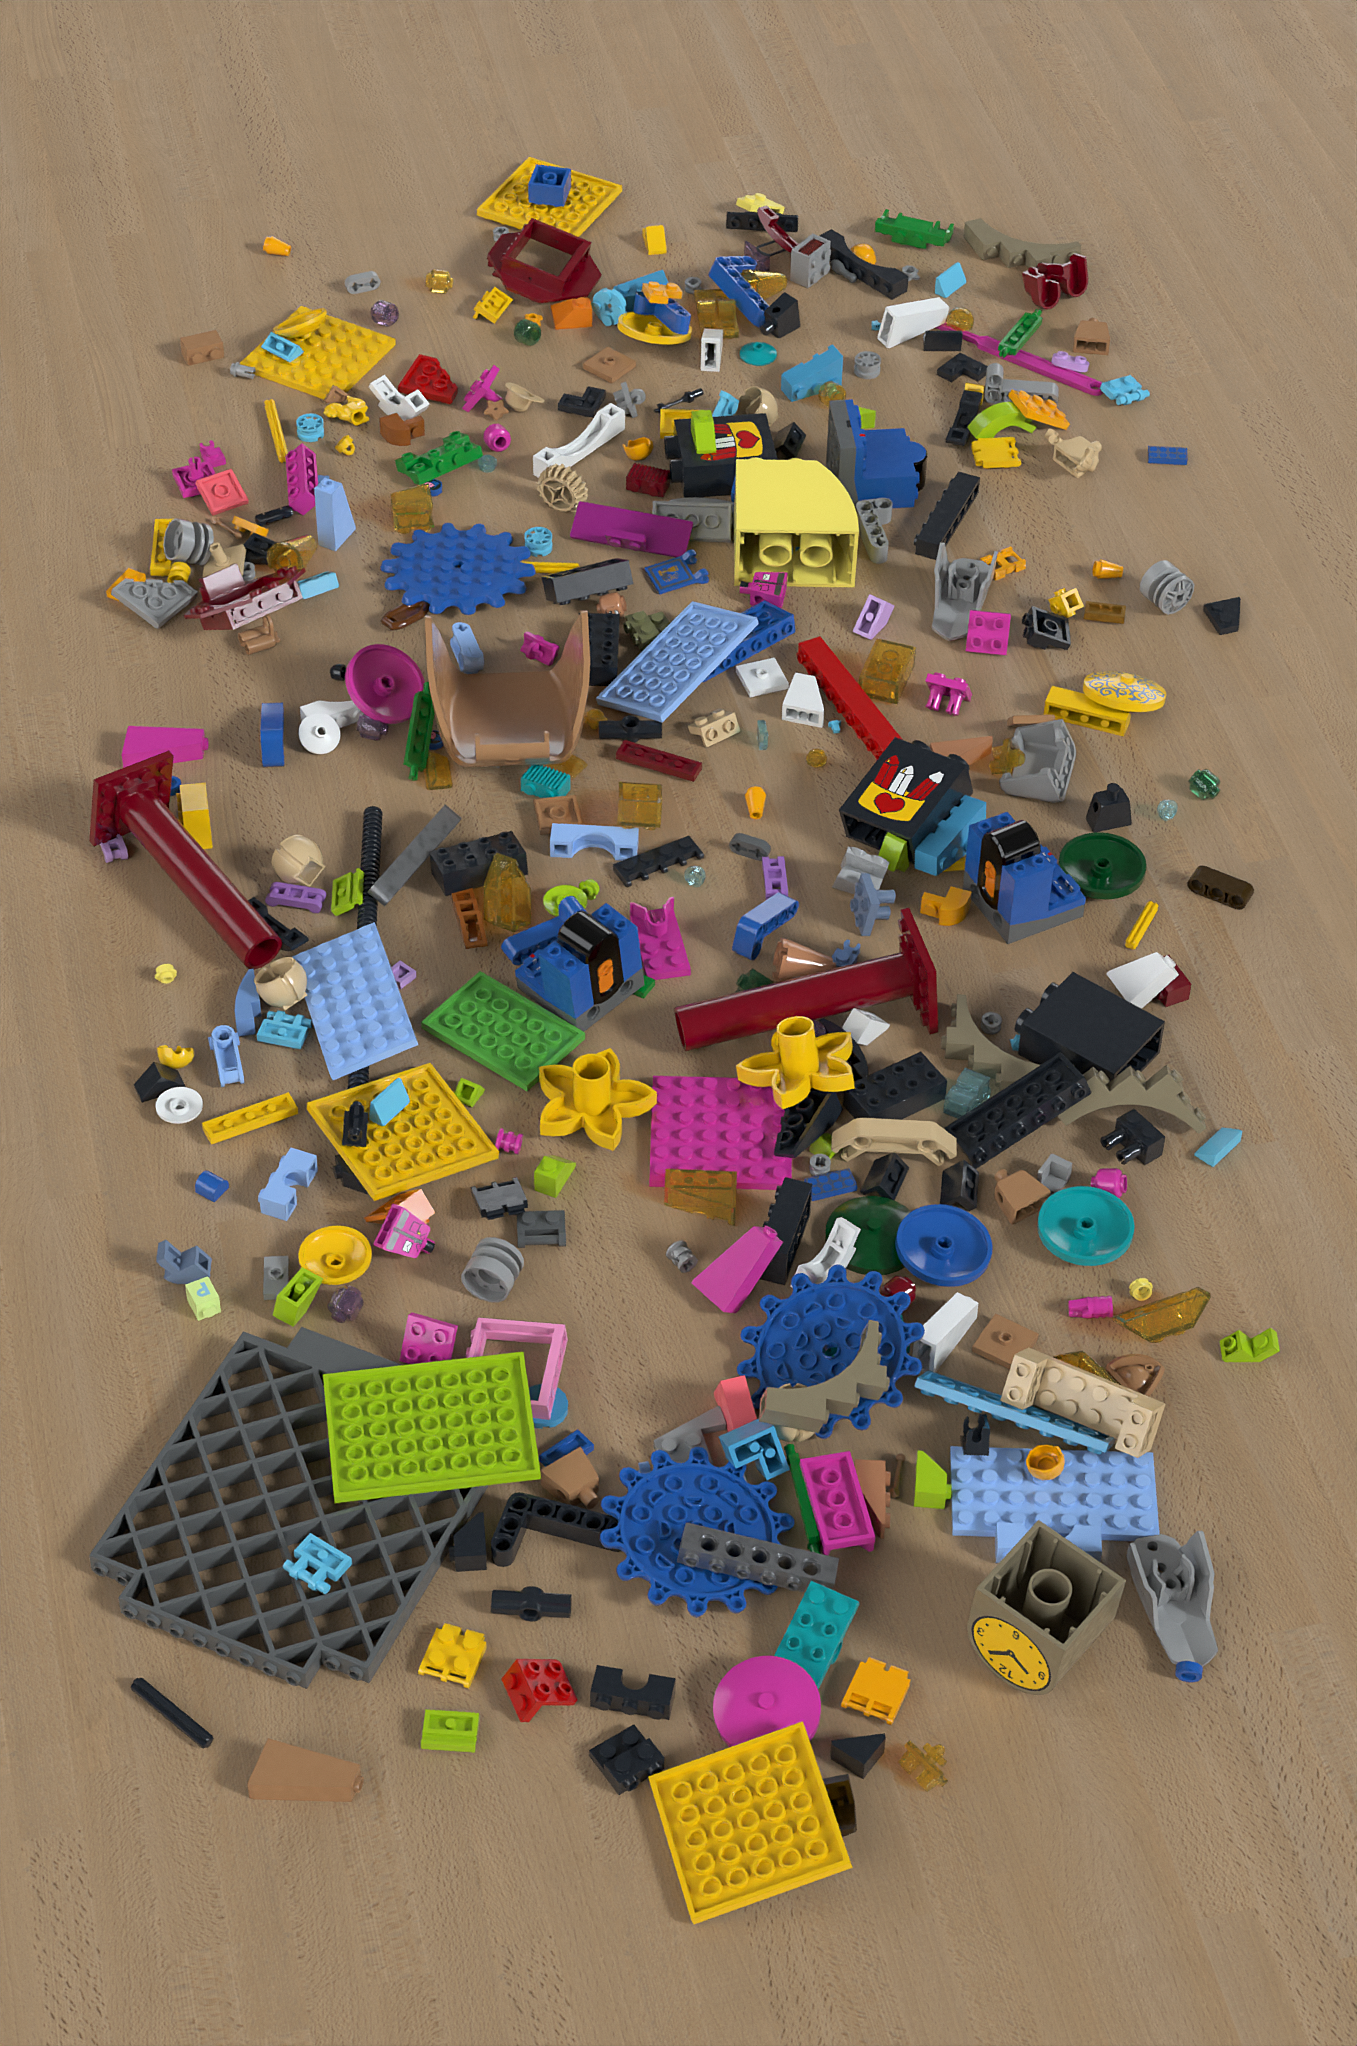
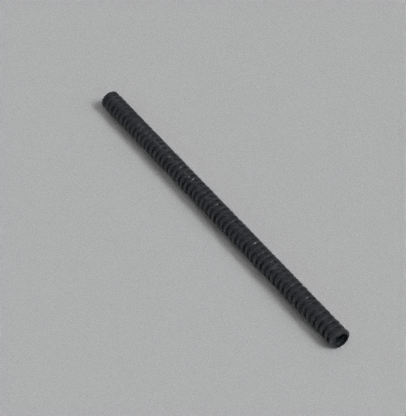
M376 806L367 807L363 812L360 869L364 872L363 901L361 905L358 904L357 929L374 922L377 927L378 901L367 893L380 877L383 812ZM369 1066L348 1075V1089L369 1083Z

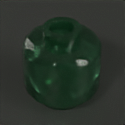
M523 319L516 324L514 337L518 342L532 346L540 340L541 328L537 323Z
M1198 769L1188 781L1190 783V791L1203 801L1209 797L1214 799L1221 791L1218 788L1220 779L1208 769H1203L1202 771Z

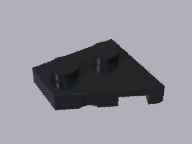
M253 533L243 544L246 549L245 562H250L254 565H276L287 552L285 545Z
M1240 597L1204 604L1203 611L1219 635L1238 632Z

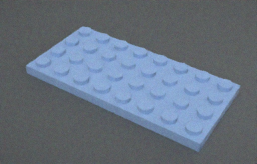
M692 601L596 697L597 704L663 723L759 624L757 617Z
M375 922L292 956L293 959L302 965L306 972L307 988L305 992L307 996L305 1000L332 1080L418 1045Z
M950 1446L952 1536L995 1537L997 1522L1023 1523L1027 1531H1029L1038 1520L1064 1538L1071 1533L1074 1525L1101 1526V1540L1135 1541L1137 1538L1159 1535L1153 1452H1147L1136 1458L1121 1451H1107L1106 1453L1096 1454L1088 1450H1061L1065 1459L1062 1473L1053 1480L1042 1481L1033 1477L1026 1465V1458L1032 1449L989 1447V1456L963 1455L961 1446Z

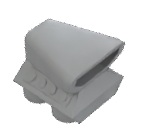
M848 846L840 865L842 870L838 874L832 888L855 894V884L859 882L861 873H870L874 888L879 890L889 862L880 856L869 855L859 848Z

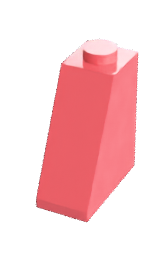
M745 1375L720 1381L714 1391V1397L723 1413L727 1431L730 1432L756 1420Z

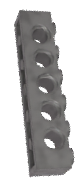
M687 1522L677 1563H682L689 1567L703 1568L714 1573H724L740 1579L754 1580L765 1585H775L800 1592H806L811 1581L833 1590L839 1558Z

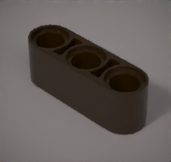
M1203 865L1196 868L1187 882L1188 888L1193 893L1237 910L1245 908L1254 894V888L1250 883Z

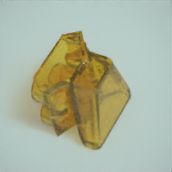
M429 483L390 493V509L394 532L407 534L412 530L421 529L426 532L434 528L432 517L433 502Z

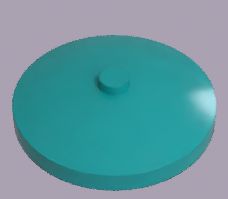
M1076 1186L1054 1193L1043 1203L1038 1216L1037 1229L1042 1243L1058 1258L1076 1265L1097 1266L1118 1259L1129 1249L1133 1240L1135 1225L1131 1211L1115 1195L1095 1187Z

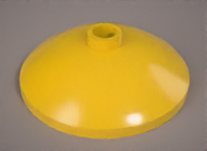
M318 308L295 315L273 328L274 333L288 338L301 337V339L310 337L312 335L311 332L318 328L325 319L327 311L325 308Z
M328 1226L312 1232L304 1239L299 1248L298 1257L300 1267L323 1278L322 1284L340 1285L351 1282L365 1273L371 1263L372 1250L369 1241L361 1232L346 1226Z

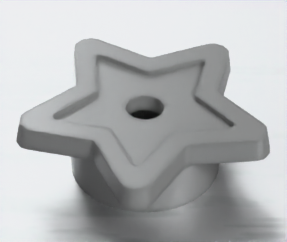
M907 265L902 268V273L909 276L908 282L920 279L917 275L919 270L914 266Z

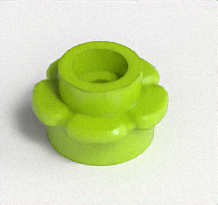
M587 879L585 882L581 881L579 883V889L586 894L588 900H594L600 890L598 883L593 879Z

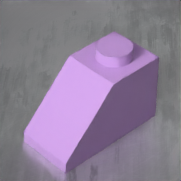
M869 594L852 632L871 640L887 624L894 605Z

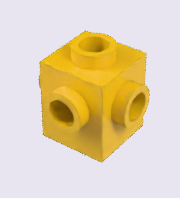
M1062 588L1054 592V597L1048 599L1051 611L1066 618L1075 615V610L1084 607L1076 588L1068 591Z

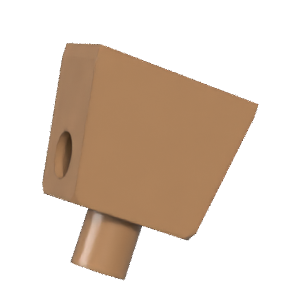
M1090 318L1088 321L1081 320L1075 333L1073 352L1108 355L1110 335L1107 323L1099 322L1096 318Z
M1001 1169L994 1176V1179L997 1181L994 1195L995 1200L1012 1225L1040 1211L1043 1203L1050 1197V1190L1025 1170H1020L1010 1175L1005 1169Z
M581 1447L541 1469V1486L560 1502L572 1506L582 1502L588 1509L594 1508L599 1503L600 1499L596 1495L599 1491V1477Z

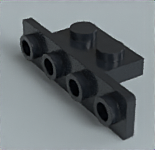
M727 212V229L766 231L757 212ZM776 213L779 216L776 222L778 226L785 232H798V215Z

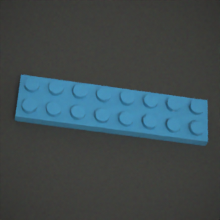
M929 1370L916 1379L914 1387L921 1389L920 1392L924 1395L934 1397L936 1394L942 1396L944 1401L950 1404L958 1405V1403L968 1405L969 1410L977 1413H982L983 1410L991 1413V1417L1000 1421L1012 1420L1020 1428L1030 1429L1032 1427L1038 1429L1039 1434L1053 1438L1055 1435L1061 1437L1063 1442L1069 1445L1077 1446L1081 1444L1087 1446L1088 1451L1096 1454L1106 1453L1115 1444L1116 1439L1114 1437L1105 1435L1055 1413L1034 1406L1021 1410L1000 1401L1002 1395Z

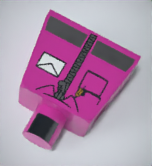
M756 572L753 582L741 581L739 593L750 594L751 606H755L765 600L782 609L787 590L788 573Z
M392 1204L373 1245L386 1251L416 1259L420 1251L430 1254L435 1247V1242L427 1238L430 1232L428 1225L406 1208Z

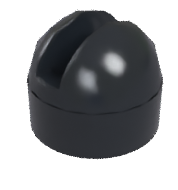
M344 664L333 665L330 668L332 679L337 681L345 680L346 666Z

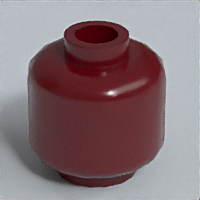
M894 1276L880 1288V1294L884 1297L893 1296L898 1292H906L910 1296V1304L916 1297V1287L906 1276Z

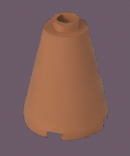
M780 938L781 942L777 943L773 958V965L776 966L777 970L772 972V978L774 982L789 980L793 977L836 968V963L833 962V958L789 939Z

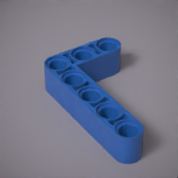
M749 256L716 257L708 273L709 277L753 325L757 327L762 326L765 323L764 312L769 305L747 282L751 278L757 262Z

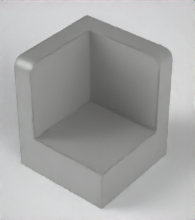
M1051 1154L1039 1169L1037 1180L1050 1190V1194H1054L1062 1190L1070 1180L1073 1163Z

